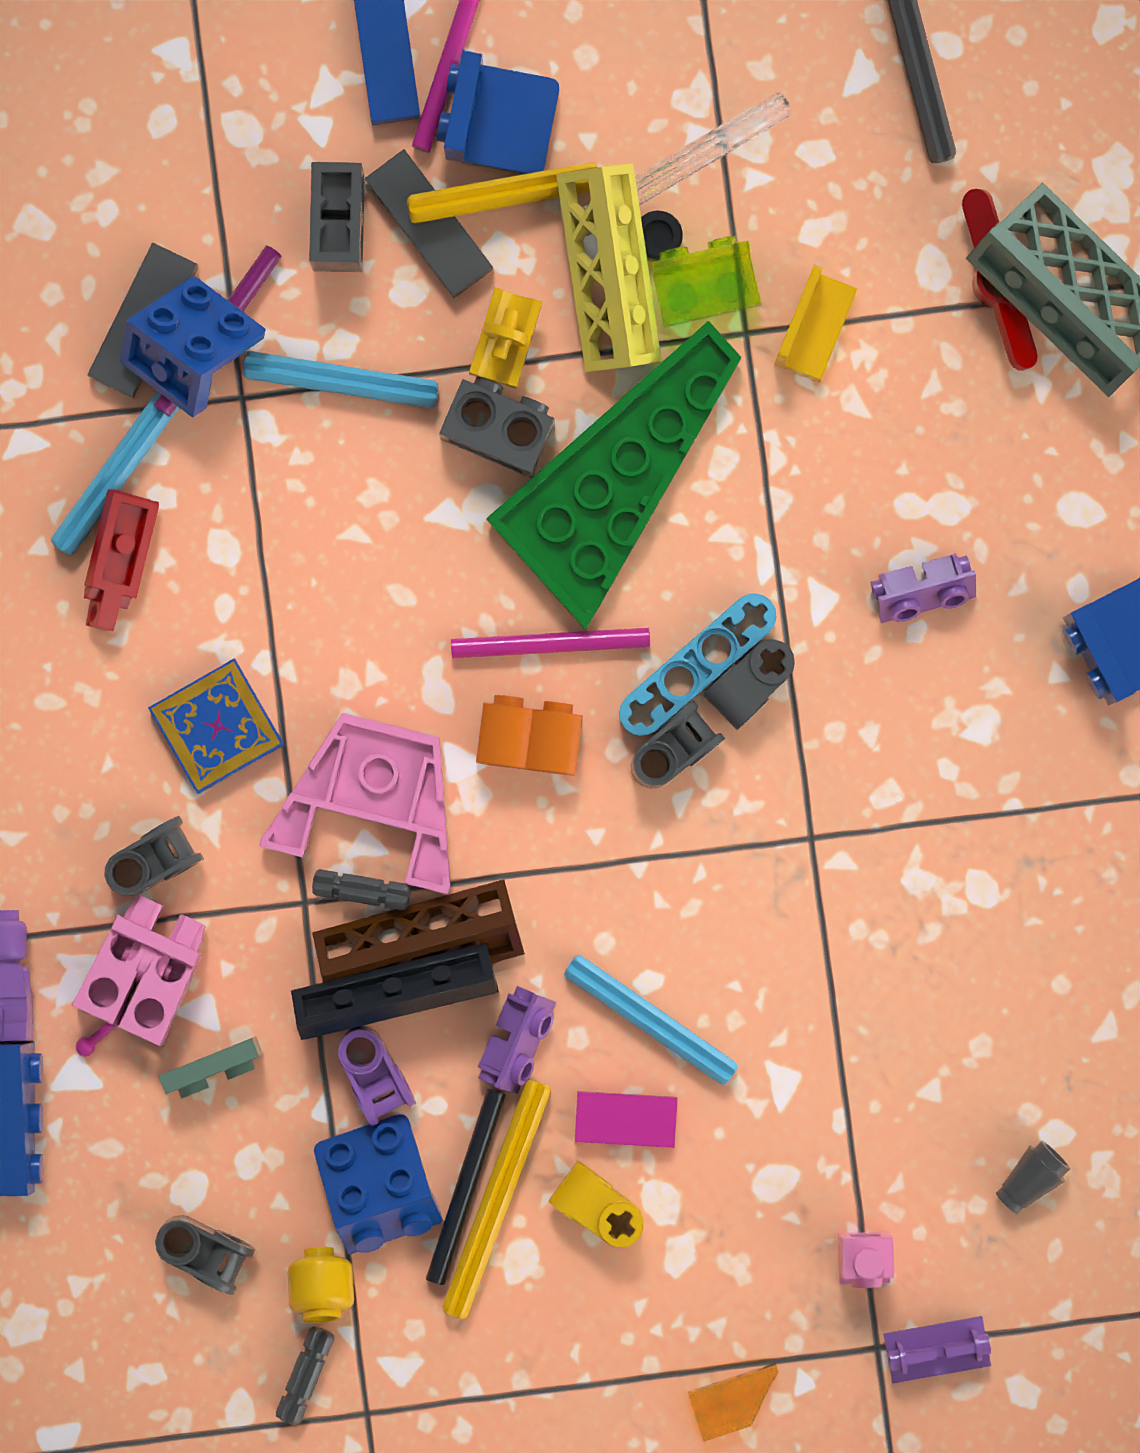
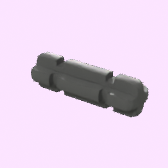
M322 869L316 870L312 883V893L315 896L334 898L336 895L339 897V900L380 906L381 903H384L386 908L398 910L407 909L411 895L410 885L389 881L388 884H384L382 879L346 873L338 876V872Z
M315 1326L309 1329L303 1346L306 1347L305 1351L299 1353L285 1391L288 1393L286 1396H282L276 1410V1417L293 1425L301 1423L308 1406L305 1404V1401L310 1400L326 1362L323 1360L324 1355L328 1356L335 1339L334 1334Z

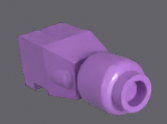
M0 910V1042L33 1041L34 996L30 985V970L25 967V964H20V960L25 959L27 956V926L25 922L19 920V910Z

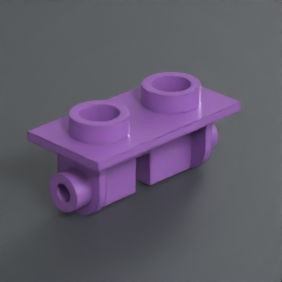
M954 553L923 562L922 569L926 579L917 581L913 566L879 574V579L870 583L874 598L879 603L880 622L885 623L892 620L905 622L916 618L921 612L939 607L945 609L956 608L965 604L969 599L976 598L975 570L971 571L967 555L958 557Z
M519 986L516 987L514 994L508 993L495 1026L507 1030L511 1034L508 1041L491 1035L478 1064V1068L482 1069L478 1078L495 1085L498 1089L518 1094L520 1087L526 1084L533 1073L535 1064L533 1057L540 1040L544 1039L552 1028L554 1021L553 1009L556 1002L536 995Z
M982 1316L883 1333L892 1383L991 1366L989 1356L991 1354V1346L988 1334H985Z

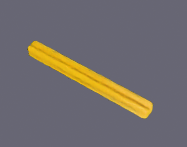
M529 1079L524 1085L442 1306L443 1311L450 1316L465 1319L469 1314L551 1093V1088L539 1081Z

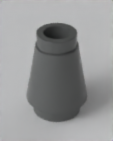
M1042 1140L1035 1148L1029 1145L1002 1184V1187L996 1192V1195L1013 1213L1018 1214L1023 1208H1027L1065 1182L1063 1176L1070 1170V1167L1049 1144Z

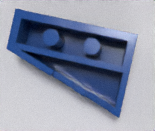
M0 1042V1196H29L35 1192V1184H42L43 1155L35 1154V1134H41L43 1131L42 1103H35V1083H42L43 1056L42 1053H35V1042Z

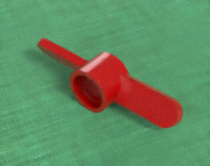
M971 189L962 199V209L974 248L999 223L993 198L984 189ZM976 270L972 281L974 294L982 304L993 308L1009 363L1018 371L1032 368L1037 362L1038 354L1027 318L1006 297H996L990 294L983 286L982 274Z

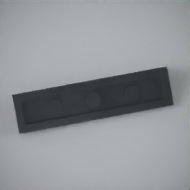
M487 943L291 990L296 1026L301 1040L499 993Z

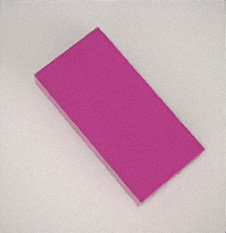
M577 1091L575 1142L675 1148L677 1097Z

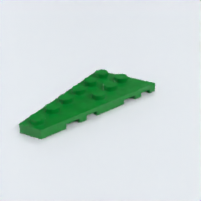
M707 321L486 518V521L585 631L741 361L742 357L710 321Z

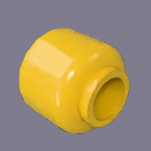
M307 1248L304 1250V1258L293 1261L288 1267L289 1306L292 1311L302 1315L303 1322L327 1323L339 1321L342 1319V1312L347 1311L353 1305L352 1264L343 1257L334 1256V1248Z

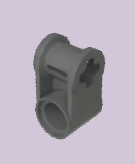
M774 639L762 641L736 665L734 663L702 695L738 730L769 700L768 697L789 678L794 670V654L790 647L782 641ZM764 649L770 654L777 650L783 654L779 662L783 668L780 674L774 671L763 674L760 671L759 667L762 666L763 660L759 655Z
M694 700L661 726L660 731L645 742L633 755L630 764L631 773L635 781L641 786L654 789L666 785L689 765L692 767L726 739L722 733L715 734L697 712L698 704ZM685 725L689 727V729L694 733V735L698 738L700 742L697 741V739L692 735V733L688 730V728ZM658 752L665 757L668 769L663 777L651 778L643 773L640 762L644 754Z
M177 816L144 834L140 840L109 858L105 866L104 876L108 886L113 891L124 896L142 894L164 880L168 881L204 860L201 852H194L180 827L183 823L181 817ZM167 838H169L179 856L178 859L175 858L168 846ZM128 859L136 860L142 869V877L139 883L130 888L122 887L115 877L118 865Z
M185 1215L173 1216L166 1220L159 1229L155 1240L156 1251L166 1263L193 1275L197 1280L211 1288L229 1295H234L237 1289L233 1283L246 1257H252L256 1250L247 1242L229 1233L215 1230ZM180 1227L190 1232L193 1237L192 1248L182 1253L171 1250L166 1243V1233L169 1230ZM230 1253L223 1271L220 1272L218 1269L225 1255Z

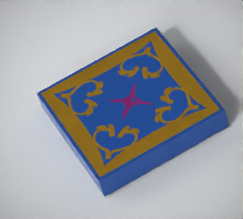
M235 658L148 707L197 794H201L285 745Z

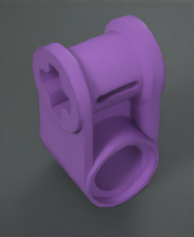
M360 1026L352 1028L345 1033L339 1044V1060L352 1084V1090L357 1102L371 1126L379 1123L380 1116L404 1104L409 1107L417 1104L402 1071L394 1063L382 1037L376 1030ZM365 1037L374 1044L376 1054L371 1061L357 1063L350 1058L347 1047L354 1038ZM390 1090H394V1092H392V1093H390V1094H388V1095H386V1096H384V1097H382V1098H380V1099H378V1100H374V1098H376V1097H378V1096H380V1095H382V1094H384V1093H386V1092H388V1091H390Z

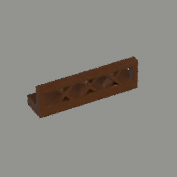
M504 879L409 905L405 910L395 909L312 932L323 982L487 943L492 963L525 954ZM496 899L500 901L502 908L500 912L485 916L472 913L481 903ZM444 914L452 918L445 927L435 930L425 927V924L431 917ZM397 928L404 931L397 940L383 943L376 940L384 930ZM345 941L356 944L348 954L329 959L327 946Z

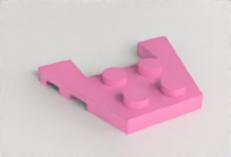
M342 713L311 760L298 784L282 805L280 812L269 829L262 836L259 846L304 858L317 808L359 817L416 832L417 836L405 884L449 894L451 886L440 738Z

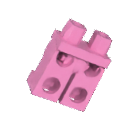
M138 894L127 909L124 918L117 915L111 931L105 939L71 1006L117 1026L136 982H138L139 984L120 1022L119 1028L164 1047L171 1031L172 1023L203 956L198 950L201 946L206 926L180 914L169 938L155 933L153 928L164 906Z

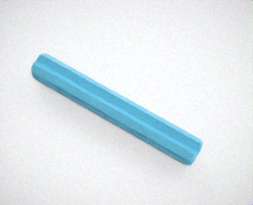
M255 351L247 352L243 365V375L247 379L425 408L435 407L438 398L439 386L435 380Z
M158 391L151 398L51 537L52 544L65 554L72 555L76 552L101 517L107 490L114 489L120 491L179 409L177 406L170 417L158 411L153 406L161 395Z
M582 955L575 956L566 968L564 975L567 979L719 1084H727L736 1072L738 1065L734 1060Z

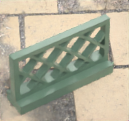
M1041 183L1005 219L994 226L965 259L1109 398L1140 367V276L1044 183ZM1037 202L1053 217L1054 225L1037 222L1034 207ZM1010 231L1025 233L1028 249ZM1039 236L1057 239L1059 254L1042 252ZM1070 241L1079 242L1088 250L1089 259L1073 257ZM1046 266L1062 268L1064 284ZM1075 271L1092 273L1095 289L1078 287ZM1106 275L1113 276L1124 286L1125 294L1108 291ZM1082 301L1097 303L1100 319ZM1111 305L1127 307L1130 324L1115 322ZM1117 335L1133 337L1136 354Z

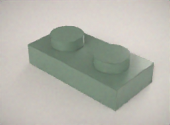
M255 1036L163 1073L158 1077L165 1094L178 1090L182 1099L209 1088L206 1078L224 1071L229 1080L256 1069L252 1059L262 1056L263 1052Z

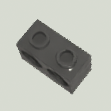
M311 162L309 262L313 272H363L365 173L362 163Z
M476 377L474 383L462 379L439 432L440 439L532 478L555 425V418L547 415L549 407L525 396H522L520 402L502 396L503 387L481 377ZM475 402L485 404L491 411L489 420L479 427L470 426L462 419V413L466 406ZM527 422L535 428L537 434L531 444L517 446L508 439V431L515 423Z

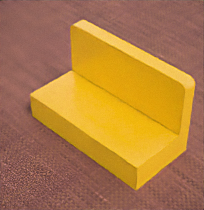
M814 264L774 365L820 383L858 288L822 275L823 268Z

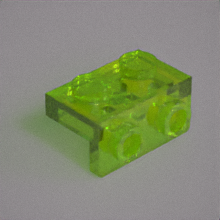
M727 236L708 242L707 250L689 253L688 247H679L659 253L660 260L654 261L651 264V274L664 328L761 306V299L750 256L751 247L749 240L737 242L736 236Z

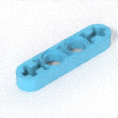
M757 593L747 594L738 599L624 699L619 710V719L623 728L631 735L638 737L648 736L657 731L770 632L777 618L776 608L772 601L766 596ZM748 604L753 609L762 605L766 610L762 617L766 625L759 629L753 624L743 631L741 636L748 639V642L740 647L734 633L721 624L725 620L730 619L733 627H735L745 616V612L742 609L744 605ZM711 635L723 636L730 644V655L721 663L708 661L702 653V644ZM676 667L685 668L693 677L692 689L687 694L681 696L671 694L666 689L664 683L667 672ZM653 683L656 684L661 697L673 704L674 707L665 712L660 703L650 714L651 719L654 721L650 726L646 727L642 722L633 726L628 720L633 713L629 707L630 704L636 701L641 706L645 705L654 697L646 689Z

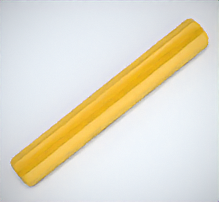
M590 162L412 194L407 199L408 215L411 222L420 223L558 198L559 190L556 174L597 168L598 166L596 163ZM588 180L575 182L576 194L590 192Z

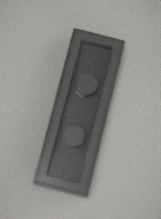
M405 149L365 177V182L453 299L493 270L491 263L455 216L420 223L411 222L407 210L408 197L412 194L434 191L435 189Z
M152 242L87 374L89 378L134 399L143 380L120 363L126 321L189 278L194 277L199 267L197 263Z

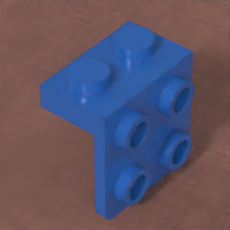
M463 50L460 65L451 63L448 74L446 93L454 94L451 113H441L437 132V142L445 143L444 152L446 160L519 174L544 171L559 96V83L557 80L550 77L483 65L481 53Z
M1139 578L1062 617L1067 625L1063 628V633L1075 655L1082 654L1090 670L1086 673V678L1091 689L1099 700L1104 698L1108 706L1140 690Z
M398 1114L380 1120L374 1126L369 1124L322 1140L315 1145L314 1154L335 1229L349 1255L357 1252L368 1253L382 1247L384 1243L403 1236L424 1234L432 1226L444 1222L439 1205L429 1186L414 1133L407 1116Z

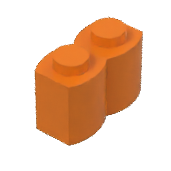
M494 695L493 703H483L476 756L477 764L575 776L583 715L573 714V704L544 701L543 710L523 707L524 698L506 695Z

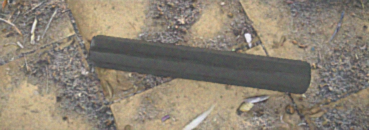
M888 0L929 161L931 163L949 161L955 157L956 148L918 1Z

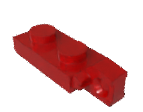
M114 489L107 490L84 583L86 587L83 598L91 600L86 626L104 631H114L119 608L128 609L131 599L137 598L159 509V502Z

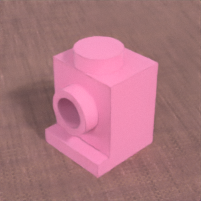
M889 1232L838 1233L840 1284H852V1287L872 1288L881 1287L882 1283H890V1278H894L893 1236Z

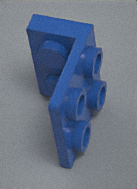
M191 277L127 319L120 363L193 418L207 407L213 373L263 340L266 329L199 278Z

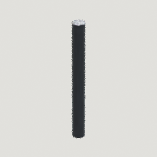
M490 1088L486 1090L426 1275V1280L432 1283L445 1285L503 1106L505 1093Z

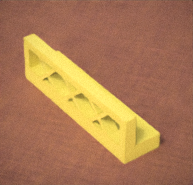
M633 163L556 174L585 372L632 367L662 361ZM584 180L589 182L591 202L586 211L578 204L575 182ZM588 231L597 238L598 252L593 260L585 253L583 240ZM595 281L604 288L606 301L601 310L592 302L591 288ZM602 330L611 337L614 354L612 359H600L598 338Z

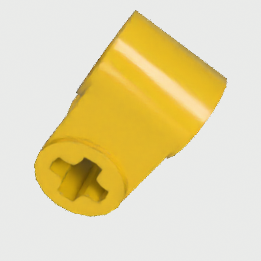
M578 1160L548 1200L551 1205L582 1227H586L607 1244L614 1247L625 1248L633 1245L640 1238L644 1228V1218L641 1210L613 1189V1186L603 1177ZM624 1211H627L632 1215L630 1225L635 1230L631 1235L623 1231L617 1237L610 1232L613 1223L608 1219V1216L611 1213L620 1216Z

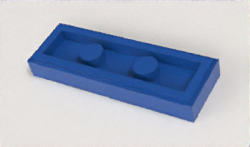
M354 0L372 126L420 119L404 0Z

